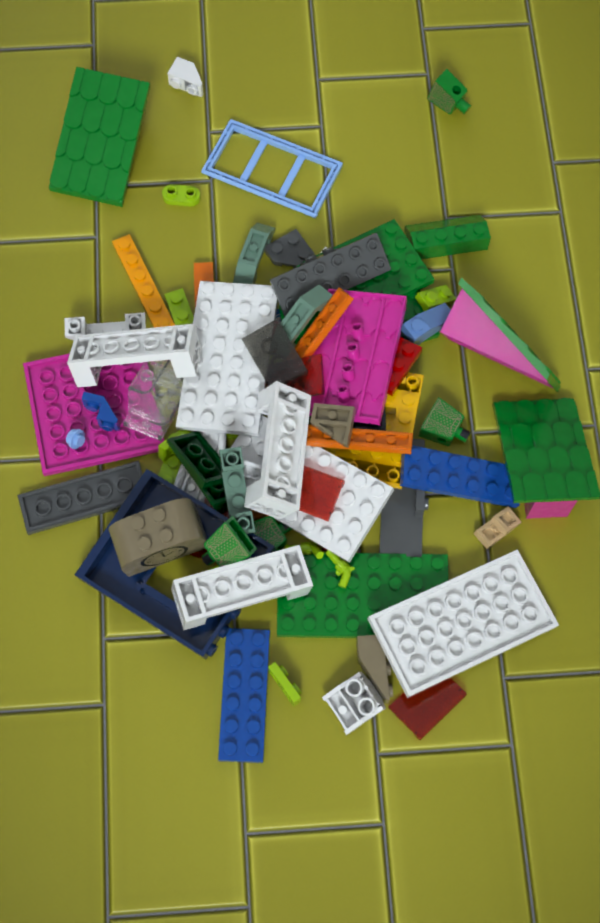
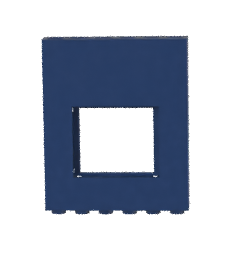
M146 469L75 573V576L206 660L208 656L212 657L218 648L217 642L220 638H224L230 629L228 625L232 619H237L242 609L209 617L204 625L183 630L175 602L146 584L156 567L130 577L121 570L109 533V527L123 518L181 498L191 499L197 507L207 539L229 518ZM254 533L247 534L257 550L244 560L276 551L275 546Z

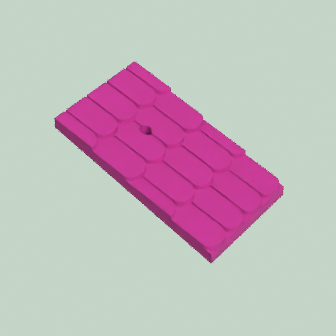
M328 288V292H330L332 295L337 290ZM344 290L354 299L312 356L304 389L305 393L311 395L309 416L312 415L314 403L353 406L356 408L354 422L380 425L405 316L407 296Z

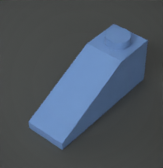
M443 303L417 314L402 325L400 337L419 345L442 329L451 309L446 303Z

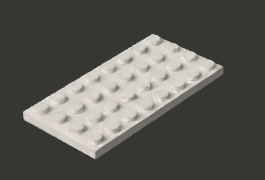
M200 281L193 324L202 350L197 376L184 377L176 421L177 430L259 436L262 413L256 411L258 393L264 390V387L266 388L278 304L272 285Z
M263 415L261 416L259 436L238 435L231 447L241 446L243 460L262 465L268 420ZM306 446L300 508L281 520L274 519L350 563L392 495L394 488L321 447Z
M518 549L367 618L407 698L559 626Z

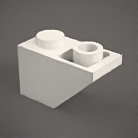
M177 57L167 73L169 85L175 89L184 90L191 95L203 97V84L194 63Z

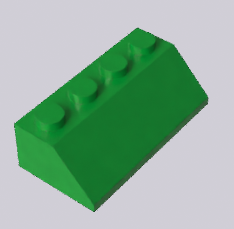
M480 215L405 226L406 236L421 259L488 250L491 239L487 221Z

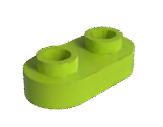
M170 184L162 190L163 200L169 205L195 206L201 199L200 191L194 186Z

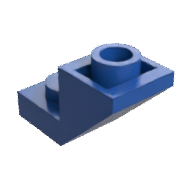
M84 392L82 396L84 407L92 412L99 410L96 418L99 427L106 431H119L118 419L105 397Z

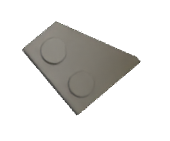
M314 403L310 423L344 447L349 448L356 408L353 406Z

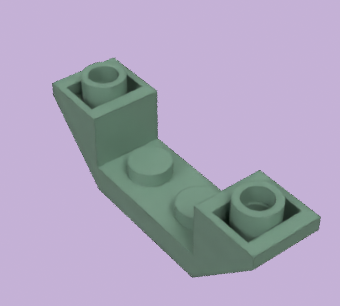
M256 223L250 229L237 262L233 283L255 284L257 268L266 245L271 243L276 230L275 227Z
M317 285L302 295L276 328L271 350L285 361L296 346L294 341L317 311L321 312L333 295L321 285Z
M241 446L219 450L221 474L229 518L234 516L246 534L254 533L255 526L252 511L244 507L246 483Z

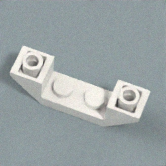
M145 312L125 314V321L87 324L85 317L64 318L65 338L74 340L76 335L146 328Z

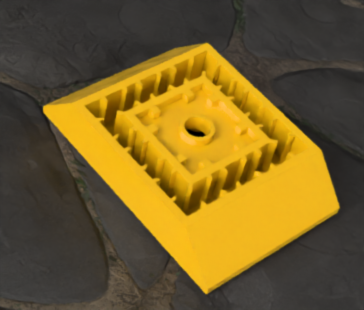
M408 372L393 396L387 394L385 403L386 431L414 433L424 375ZM324 448V450L387 485L402 489V486H400L402 454Z

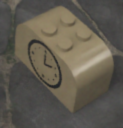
M188 498L176 499L123 518L109 527V533L121 570L128 577L205 549L204 543L208 540L197 507Z

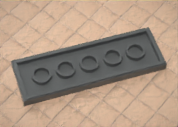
M139 460L17 495L27 534H35L120 509L143 475Z

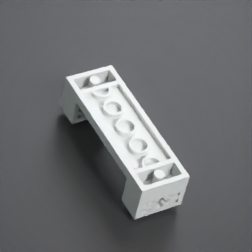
M194 324L76 335L67 364L77 387L97 386L102 366L170 360L176 378H188L197 376L202 348Z
M278 381L258 393L256 411L268 416L260 480L246 488L244 507L280 520L299 510L311 395Z
M300 545L175 579L173 580L171 591L183 630L204 625L207 618L285 595L287 600L308 595L313 587V583Z

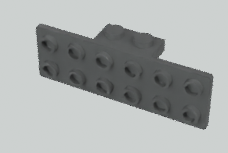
M373 233L342 248L334 249L333 246L322 250L323 254L317 257L315 254L304 258L305 262L301 263L299 267L270 279L284 316L288 314L302 295L317 285H321L327 291L328 288L338 289L339 287L347 290L390 271L391 267L378 234Z
M413 439L412 445L425 448V440ZM402 487V489L394 488L392 495L381 511L379 553L406 554L409 557L422 556L424 510H428L429 498L425 497V491Z

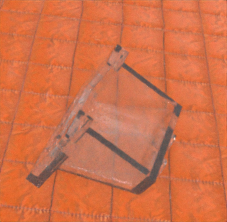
M170 360L149 361L143 364L128 388V414L123 421V426L160 441L178 413L184 379L176 378Z

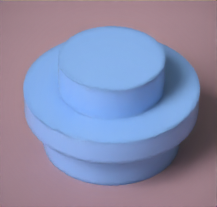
M72 429L69 431L66 443L69 444L70 448L77 449L84 444L85 433L83 430Z

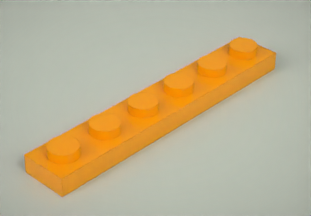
M130 234L113 240V247L153 328L175 326Z

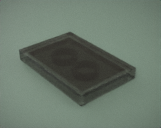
M278 319L242 338L268 386L276 381L286 385L308 372Z

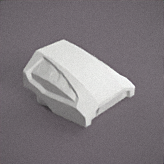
M358 672L322 697L337 716L346 735L386 709L383 699L371 681L362 672Z

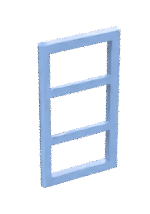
M230 119L201 173L316 218L343 167V163ZM234 131L260 141L240 179L214 169ZM267 144L298 156L278 194L247 182ZM305 159L331 169L312 207L285 197Z

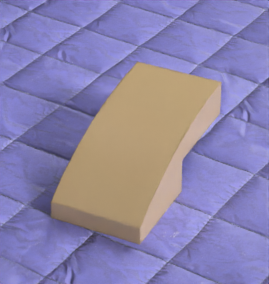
M508 506L493 516L490 521L478 528L473 534L486 549H489L520 525L522 521Z

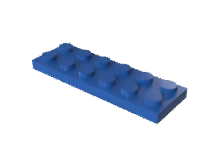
M413 445L411 454H402L400 486L506 507L509 506L511 508L519 506V503H513L505 464Z
M230 628L226 635L218 761L263 763L270 630Z

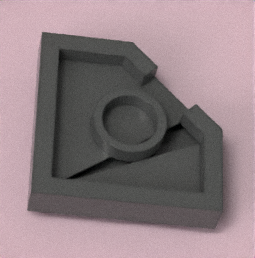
M297 229L266 245L264 250L274 265L281 267L282 265L291 266L293 269L304 262V258L315 254Z

